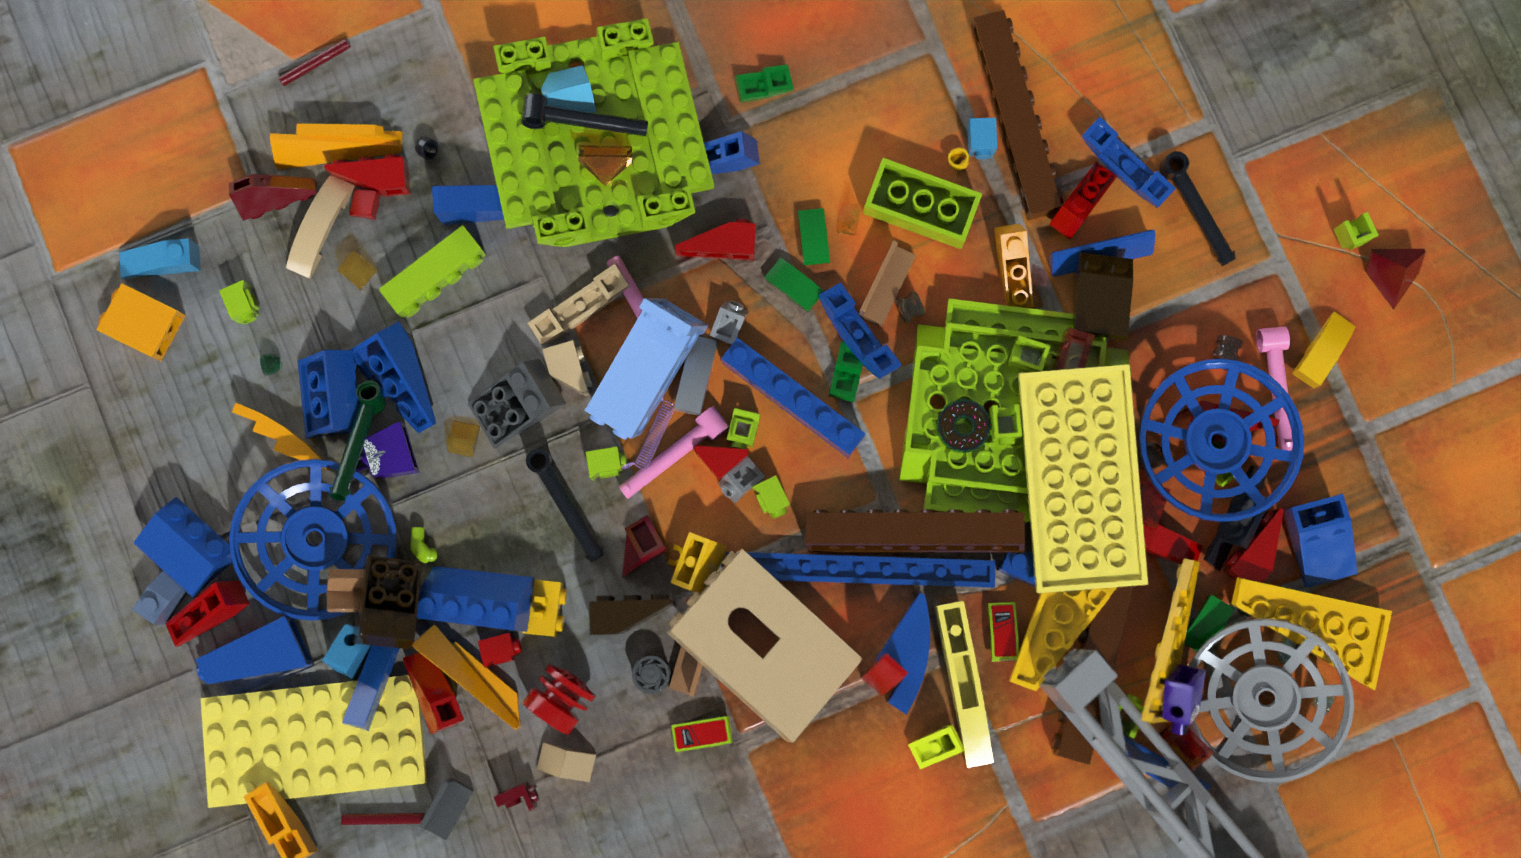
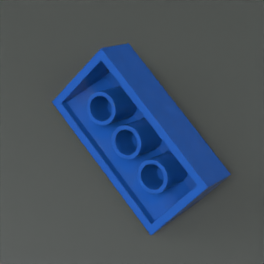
M434 566L419 590L417 618L527 632L534 577Z

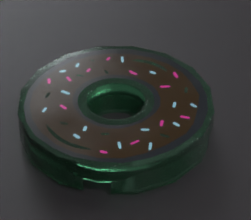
M959 399L952 401L942 409L937 418L936 430L940 441L947 448L956 453L966 454L976 451L985 444L990 435L991 421L982 405L973 400ZM960 419L969 421L971 424L970 432L966 434L960 433L956 428L957 421Z

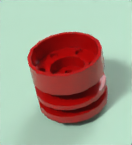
M549 664L545 670L554 679L551 680L543 675L539 678L542 684L547 687L546 691L532 688L522 703L541 720L558 731L570 735L579 722V718L571 710L575 707L586 711L588 706L580 700V697L593 702L596 695L587 687L585 682L568 670Z

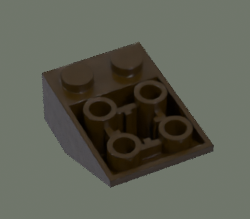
M367 555L356 617L354 643L409 649L415 641L422 562Z
M651 594V600H642L640 595H623V600L615 601V596H596V601H589L590 635L624 634L674 606L675 600L669 599L667 594Z

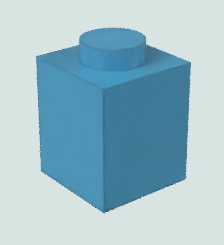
M996 118L969 119L967 125L969 156H975V159L983 160L995 155L997 150Z

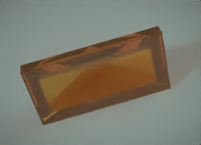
M579 145L578 159L591 174L606 186L632 163V146Z

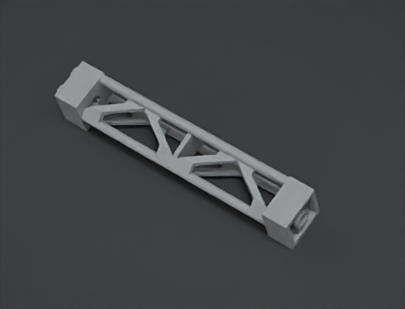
M1074 649L1063 658L1065 662L1058 669L1054 667L1043 676L1045 681L1039 686L1055 705L1063 711L1187 858H1214L1206 807L1249 858H1264L1149 722L1141 721L1142 713L1115 683L1114 679L1117 677V674L1096 650L1079 649L1077 651ZM1097 695L1099 697L1102 727L1085 708ZM1118 704L1170 763L1163 768L1127 757ZM1147 772L1178 781L1179 783L1161 797L1143 775ZM1183 800L1185 801L1188 828L1173 812Z

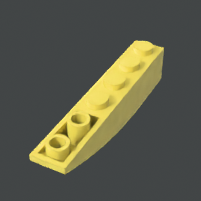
M964 601L935 606L934 610L960 738L965 748L963 752L966 767L970 768L994 763L982 689Z

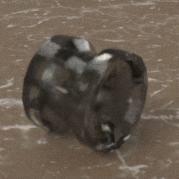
M916 291L910 292L905 298L899 297L895 299L898 312L905 323L911 321L912 317L916 315L922 316L925 314L924 306Z
M1218 335L1216 338L1217 348L1212 352V358L1239 361L1238 350L1242 348L1243 341L1232 336Z
M1154 442L1146 443L1149 461H1151L1152 469H1155L1164 461L1162 447ZM1138 447V448H1137L1138 468L1141 469V470H1144L1143 463H1142V460H1141V457H1140L1139 447Z

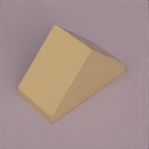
M544 742L537 770L559 778L590 782L596 755Z

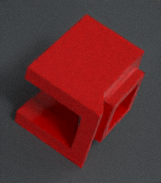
M506 633L478 641L484 668L490 667L492 664L498 665L515 660L514 656L522 652L520 640L518 637H514L513 633Z

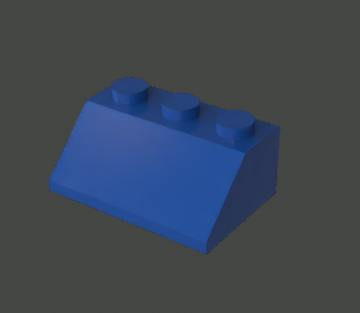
M323 350L299 360L298 371L305 438L311 439L350 433L359 409V400L356 396V389L358 387L355 373L356 362L353 350Z
M177 497L173 498L154 514L134 541L135 546L191 597H194L233 563L230 555V545Z

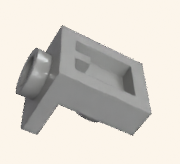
M725 301L719 309L709 336L732 345L738 338L749 311L744 309V306L738 302Z
M747 457L726 473L718 485L721 487L723 494L736 503L744 494L752 489V486L761 482L765 475Z

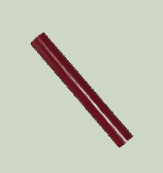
M344 39L278 78L282 85L286 86L351 47L347 40Z
M425 813L342 814L341 824H420Z

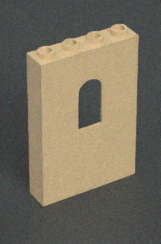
M741 549L735 553L732 550L722 561L725 566L719 573L713 571L704 581V584L707 585L701 593L696 591L688 599L686 604L689 607L684 613L677 612L668 622V625L671 627L666 633L785 741L793 743L863 658L747 552ZM734 609H748L780 638L763 659L729 628L728 617Z

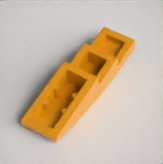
M235 402L232 413L256 421L253 432L277 440L274 451L298 460H325L310 444L292 430L262 413Z

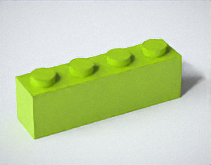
M462 225L378 290L402 319L406 316L411 317L420 310L419 306L424 302L436 299L441 294L440 290L445 286L458 282L462 278L461 274L467 269H474L479 266L486 254Z

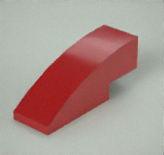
M883 654L861 676V679L882 696L897 685L908 672L888 654Z

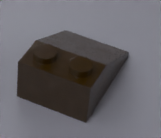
M1080 252L1074 271L1073 334L1127 340L1133 289V259Z

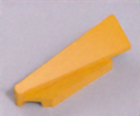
M297 123V135L270 133L274 164L278 170L332 163L334 160L348 161L361 157H377L402 152L403 132L384 131L383 127L378 125Z
M435 624L413 643V648L513 729L517 730L521 727L519 693L488 667L484 668L483 663L458 642L452 644Z

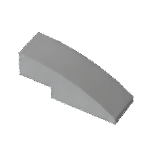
M700 336L697 338L685 360L674 405L675 411L697 416L701 415L718 340Z

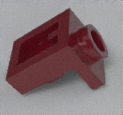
M528 781L493 797L497 807L505 804L508 809L521 803L520 797L523 796L529 811L538 807L536 802L539 801L535 787L533 785L529 786Z

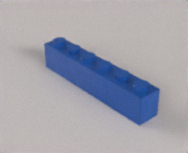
M739 338L733 342L721 358L724 366L845 457L849 458L865 436L863 431Z

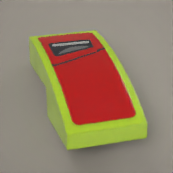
M1015 602L988 603L991 661H1016L1019 654Z
M729 716L671 725L675 752L733 743Z

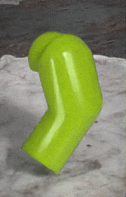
M411 527V552L422 563L435 562L437 559L436 549L429 548L424 543L425 528Z

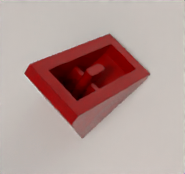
M695 446L694 449L695 454L719 481L749 455L748 449Z

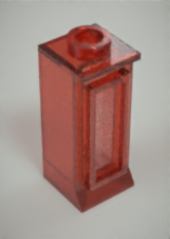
M1070 327L1063 332L1052 371L1085 368L1095 335Z

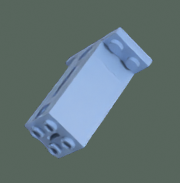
M644 298L639 307L643 311L585 409L586 412L591 414L589 418L602 426L606 423L614 428L612 432L625 440L627 437L632 439L643 433L699 335L704 334L709 326L665 298Z

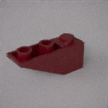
M251 174L229 183V196L243 221L250 218L257 219L266 212L274 209H284L290 203L298 200L305 201L314 194H317L315 178Z

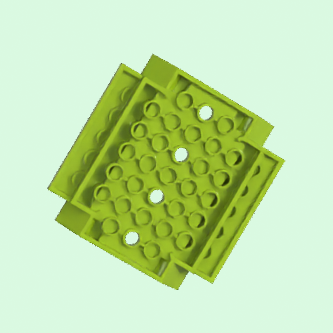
M648 18L597 27V37L547 45L546 38L539 37L493 46L498 70L503 74L473 79L506 229L532 224L538 244L569 247L666 228L695 213L691 193L714 189V182L679 42L650 47L654 44ZM579 62L583 64L590 81L597 113L648 121L647 134L644 137L547 121L541 129H530L521 123L524 97L532 93L542 95L541 88L548 73L569 69L572 63ZM596 157H602L606 160L607 164L602 168H597L592 164V161ZM609 205L615 206L618 209V213L612 217L607 216L603 212L604 208Z
M948 299L945 328L917 325L911 376L913 377L899 481L926 484L924 510L932 509L937 512L948 513L949 510L959 509L963 510L964 513H975L976 510L987 509L991 513H1002L1006 509H1015L1019 512H1024V522L1030 523L1023 430L1022 437L1015 439V444L999 445V440L992 441L990 416L987 415L989 432L985 441L977 448L958 450L949 446L940 434L939 419L941 414L947 407L960 401L976 403L982 409L986 402H994L998 405V408L1012 407L1014 404H1020L1018 374L1030 372L1008 366L1015 340L1019 335L1050 345L1048 354L1052 355V359L1048 369H1043V371L1130 365L1128 350L1107 348L1105 337L1073 334V314ZM1025 351L1023 361L1035 364L1037 354ZM934 395H940L945 401L944 407L934 409L930 405V398ZM962 415L955 419L954 430L957 434L968 436L974 431L975 424L971 417ZM1010 420L998 421L999 433H1011Z

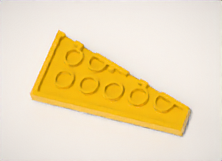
M1184 558L1183 563L1178 566L1176 574L1178 582L1176 590H1174L1172 595L1171 608L1162 642L1158 643L1155 658L1157 661L1155 669L1151 674L1150 687L1141 721L1149 723L1170 722L1163 719L1165 680L1178 664H1181L1200 565L1198 561Z
M1237 578L1231 603L1233 606L1255 619L1270 618L1284 620L1300 625L1317 634L1339 656L1349 677L1375 691L1392 611ZM1268 626L1299 646L1306 639V637L1297 632ZM1316 645L1310 653L1335 667L1331 659L1319 646Z
M1117 587L1040 593L1009 681L1037 691L1040 687L1039 685L1045 681L1043 676L1049 670L1056 667L1062 656L1071 648L1077 637L1086 629Z

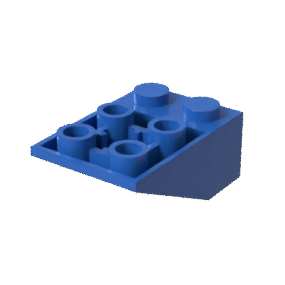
M1343 494L1284 509L1283 517L1305 588L1358 574L1352 523Z

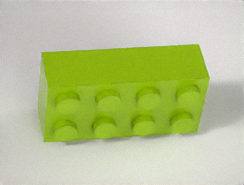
M882 158L865 203L863 214L962 249L983 193Z

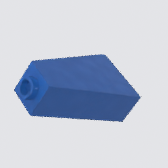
M496 185L432 186L434 213L443 225L504 220Z
M283 616L195 659L198 664L196 667L197 674L206 684L239 680L307 668L314 665L294 619Z

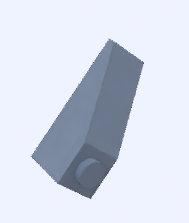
M162 571L146 588L132 610L153 625H165L187 592Z

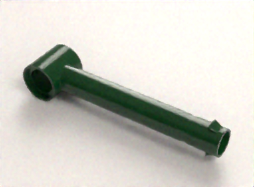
M364 381L356 389V396L360 406L333 486H329L330 497L335 500L344 501L351 493L349 490L351 480L353 479L373 416L382 412L386 406L383 393L379 385L374 381Z

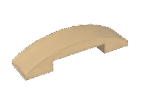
M333 175L328 177L304 216L293 242L286 269L311 279L322 257L319 253L340 209H345L355 185Z
M615 264L594 277L593 282L552 310L547 309L527 323L541 345H545L575 328L611 303L629 287V284Z

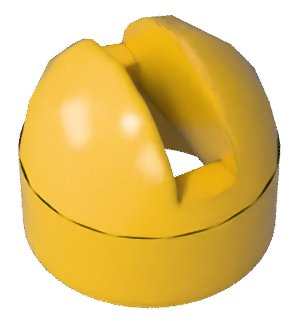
M963 148L953 149L948 155L950 167L956 171L966 169L969 164L968 152ZM964 157L965 159L958 165L957 163Z

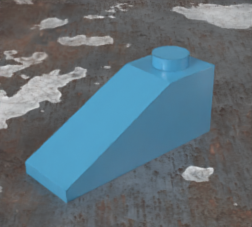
M189 238L160 241L119 252L120 275L122 279L201 271L199 245Z

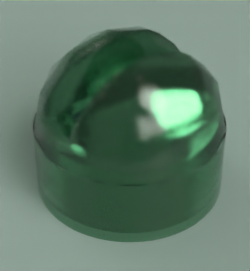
M275 354L260 355V366L265 376L275 374L281 369L282 363L279 362V356Z

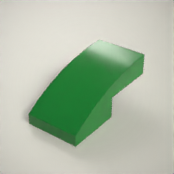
M788 64L765 67L761 72L740 74L734 78L740 103L777 96L794 89Z
M824 208L799 210L798 220L804 265L830 263Z
M782 258L776 262L764 277L769 284L784 293L789 300L807 312L819 300V294L824 292L812 280Z
M844 342L840 344L828 397L854 402L863 364Z
M1212 594L1208 595L1195 618H1192L1188 625L1185 645L1197 652L1210 637L1223 629L1235 609Z

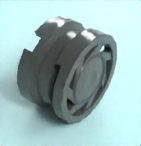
M650 655L641 658L636 662L632 671V679L635 686L640 691L649 694L660 692L667 687L671 676L669 665L659 656Z

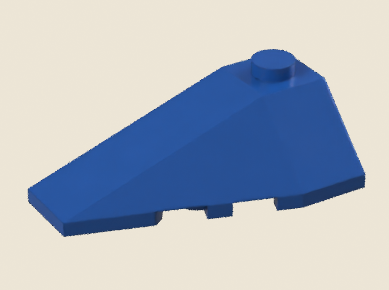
M399 321L351 349L353 350L354 360L362 374L368 380L372 378L381 387L383 396L385 398L389 396L397 404L396 408L399 414L417 433L436 424L413 343Z

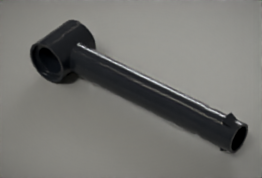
M535 93L527 94L524 97L521 123L530 129H541L547 121L644 137L647 134L648 121L549 106L548 99L545 96Z
M1179 151L1172 152L1160 163V174L1167 180L1174 181L1208 243L1213 248L1218 259L1216 261L1221 266H1224L1236 259L1235 251L1232 252L1186 171L1189 167L1188 157ZM1169 161H1175L1179 165V171H1173L1169 167Z
M543 449L531 450L526 457V465L540 477L576 539L581 544L582 549L587 555L585 558L593 562L604 555L603 546L600 547L593 537L592 532L552 468L553 460L551 455ZM538 454H543L546 457V464L543 468L536 469L533 466V458Z

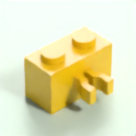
M689 532L684 547L674 544L673 550L679 551L680 558L676 561L668 560L667 564L676 566L670 583L692 592L697 591L701 593L707 586L704 584V581L713 571L718 572L727 546Z
M534 580L527 632L522 631V633L558 637V632H562L564 627V616L560 615L561 605H566L568 590L564 589V583Z

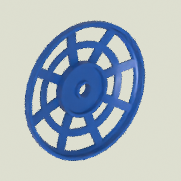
M1203 360L1174 372L1152 393L1144 408L1139 426L1140 457L1144 470L1153 486L1174 507L1188 515L1203 520L1216 522L1238 521L1269 509L1292 486L1303 459V426L1298 410L1289 394L1266 372L1253 365L1236 360ZM1206 369L1228 370L1223 386H1204L1191 391L1184 378L1191 373ZM1239 372L1262 383L1274 394L1276 399L1262 407L1249 394L1236 389L1235 385ZM1174 383L1182 398L1170 409L1164 423L1150 420L1151 411L1157 400ZM1207 394H1221L1218 409H1211L1205 412L1196 398ZM1232 397L1247 404L1254 412L1242 419L1236 413L1229 411ZM1187 405L1194 417L1187 429L1172 426L1177 413L1183 406ZM1282 407L1287 414L1291 427L1292 451L1275 449V433L1269 415ZM1260 421L1265 432L1266 447L1252 444L1249 428ZM1147 430L1161 434L1162 453L1168 466L1156 475L1147 455ZM1214 434H1219L1224 438L1225 444L1222 449H1217L1212 445L1211 438ZM1169 437L1184 440L1187 455L1174 462L1170 451ZM1249 455L1263 457L1259 469L1249 479L1240 466L1247 460ZM1273 459L1290 462L1288 470L1279 486L1265 499L1255 485L1266 475ZM1192 464L1204 471L1203 487L1190 481L1181 471ZM1231 472L1239 483V486L1231 489L1214 490L1216 474ZM1174 476L1186 488L1202 495L1200 510L1191 508L1178 501L1162 484ZM1245 492L1255 504V506L1236 513H1211L1213 498H1228Z
M306 459L283 464L259 478L244 494L231 522L229 536L230 555L234 569L244 587L265 607L278 614L301 620H324L344 615L348 612H328L327 609L318 610L319 593H327L326 584L319 585L320 570L335 565L338 569H363L372 545H387L386 558L395 557L397 537L391 508L376 485L357 470H355L353 478L360 481L364 486L353 496L349 494L346 497V502L336 511L321 506V491L330 492L329 486H333L328 483H322V467L338 470L340 463L330 460ZM310 467V482L294 485L280 494L267 484L274 477L287 471ZM310 490V506L296 511L285 500L296 493ZM259 491L270 503L266 506L260 517L257 532H240V524L245 509L252 497ZM371 493L378 500L384 512L388 526V535L372 534L369 517L360 504ZM276 508L279 509L288 518L282 531H266L271 514ZM353 509L361 520L364 533L347 532L343 518ZM311 531H318L321 533L323 540L318 545H312L307 540V534ZM281 542L286 557L276 567L268 555L265 543ZM239 543H257L260 560L268 571V574L257 585L251 579L244 566ZM347 543L363 544L360 558L352 568L342 557ZM293 565L309 570L308 585L295 582L283 574ZM278 581L291 590L308 593L307 610L284 605L269 597L265 591Z

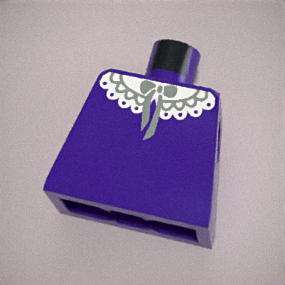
M397 422L366 438L363 446L364 454L360 455L356 467L358 472L369 469L371 476L376 479L420 473L405 424Z
M1178 664L1165 680L1163 719L1172 722V733L1178 735L1187 734L1188 725H1191L1199 714L1206 670Z

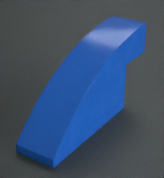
M922 593L917 594L874 660L876 662L883 654H888L908 672L897 684L886 701L906 715L916 699L922 684L929 655L930 621L926 598Z

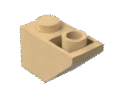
M572 340L542 349L549 375L553 379L584 396L590 395L588 387L593 385L589 372H584L581 362L585 361L581 346L576 347L575 342Z

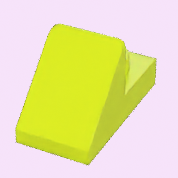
M945 725L937 731L908 744L920 769L965 751L953 725Z

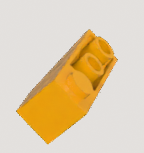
M1020 223L994 227L996 251L1006 306L1034 307L1027 231Z

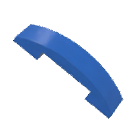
M1099 117L1081 136L1097 158L1119 180L1141 198L1158 208L1176 188L1158 171L1153 172L1117 138L1119 134Z
M841 282L819 294L823 308L842 340L855 357L874 376L881 379L901 367L902 364L888 345H881L855 310L856 302Z

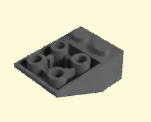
M540 359L520 363L468 403L494 448L499 447L549 417L566 404Z

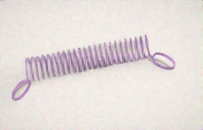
M667 408V409L670 410V411H667V412H668V413L672 412V414H673L674 409H673V408H672V409ZM662 421L664 424L659 423V424L663 425L664 427L659 426V427H661L662 429H659L661 432L656 431V432L659 433V434H656L657 436L661 435V437H662L663 434H661V433H664V432H665V429H666V427H667V425H668V422H667V421H666V422H665V421ZM655 444L653 447H651V446H648V447H650L651 449L655 448V450H656L657 447H655V446H658V445ZM645 454V455H647V456L649 457L648 459H652V458H653V455H651V454H650V455ZM639 457L636 461H639L645 465L648 464L649 466L651 460H645ZM630 462L624 465L622 469H626L632 466L633 464L635 466L637 465L635 464V462Z

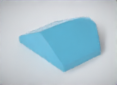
M583 65L548 73L541 92L548 99L549 106L597 113L590 81Z

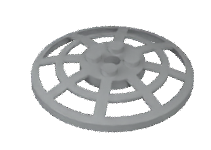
M1270 618L1251 619L1235 623L1210 637L1199 648L1189 664L1190 667L1197 668L1200 661L1203 660L1215 668L1209 681L1208 699L1201 701L1199 713L1210 711L1216 726L1228 739L1220 751L1217 752L1202 735L1195 719L1191 725H1188V729L1205 755L1218 766L1234 775L1259 782H1285L1298 779L1313 773L1325 765L1338 752L1347 738L1354 712L1353 689L1349 675L1341 659L1330 645L1317 634L1300 625ZM1260 626L1285 628L1303 635L1306 639L1297 650L1282 643L1262 641ZM1249 628L1251 643L1234 649L1223 659L1208 651L1225 636L1238 630ZM1316 645L1331 659L1340 675L1342 684L1324 685L1318 669L1306 657ZM1264 649L1280 651L1291 657L1282 668L1266 664ZM1253 651L1255 666L1242 673L1230 665L1240 655ZM1300 663L1310 672L1316 686L1298 687L1291 674ZM1223 673L1236 682L1233 688V695L1216 698L1217 684ZM1261 692H1272L1275 700L1268 705L1261 703L1258 699ZM1327 696H1344L1343 718L1338 732L1332 739L1319 729L1326 712ZM1318 697L1317 710L1312 722L1298 713L1301 706V698ZM1235 708L1242 720L1234 731L1223 721L1218 709ZM1291 722L1304 730L1295 739L1283 744L1280 743L1278 730L1288 726ZM1250 727L1267 731L1269 745L1255 744L1246 741L1243 737ZM1311 737L1325 747L1318 756L1309 762L1285 770L1282 753L1300 747ZM1237 746L1253 753L1271 754L1274 771L1249 769L1235 764L1228 758Z

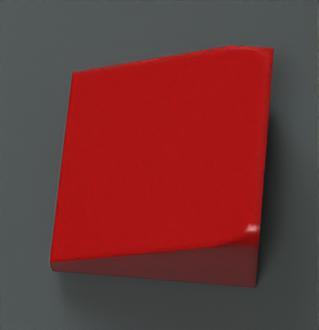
M354 190L349 215L376 220L381 195L378 191Z

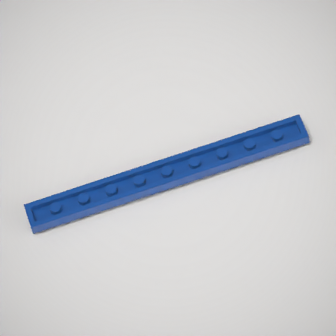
M747 552L777 581L995 588V561Z

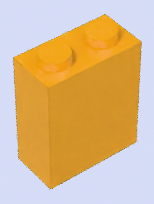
M121 283L119 288L115 289L112 293L108 309L99 317L96 330L158 361H162L186 315Z

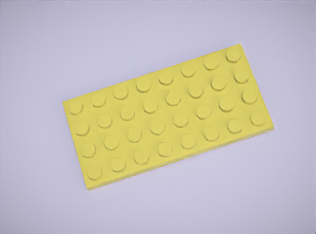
M1130 365L1019 373L1018 382L1036 593L1148 585Z
M409 675L389 677L369 731L342 723L358 681L201 698L208 808L247 804L243 796L265 782H269L283 799L428 783L422 712Z

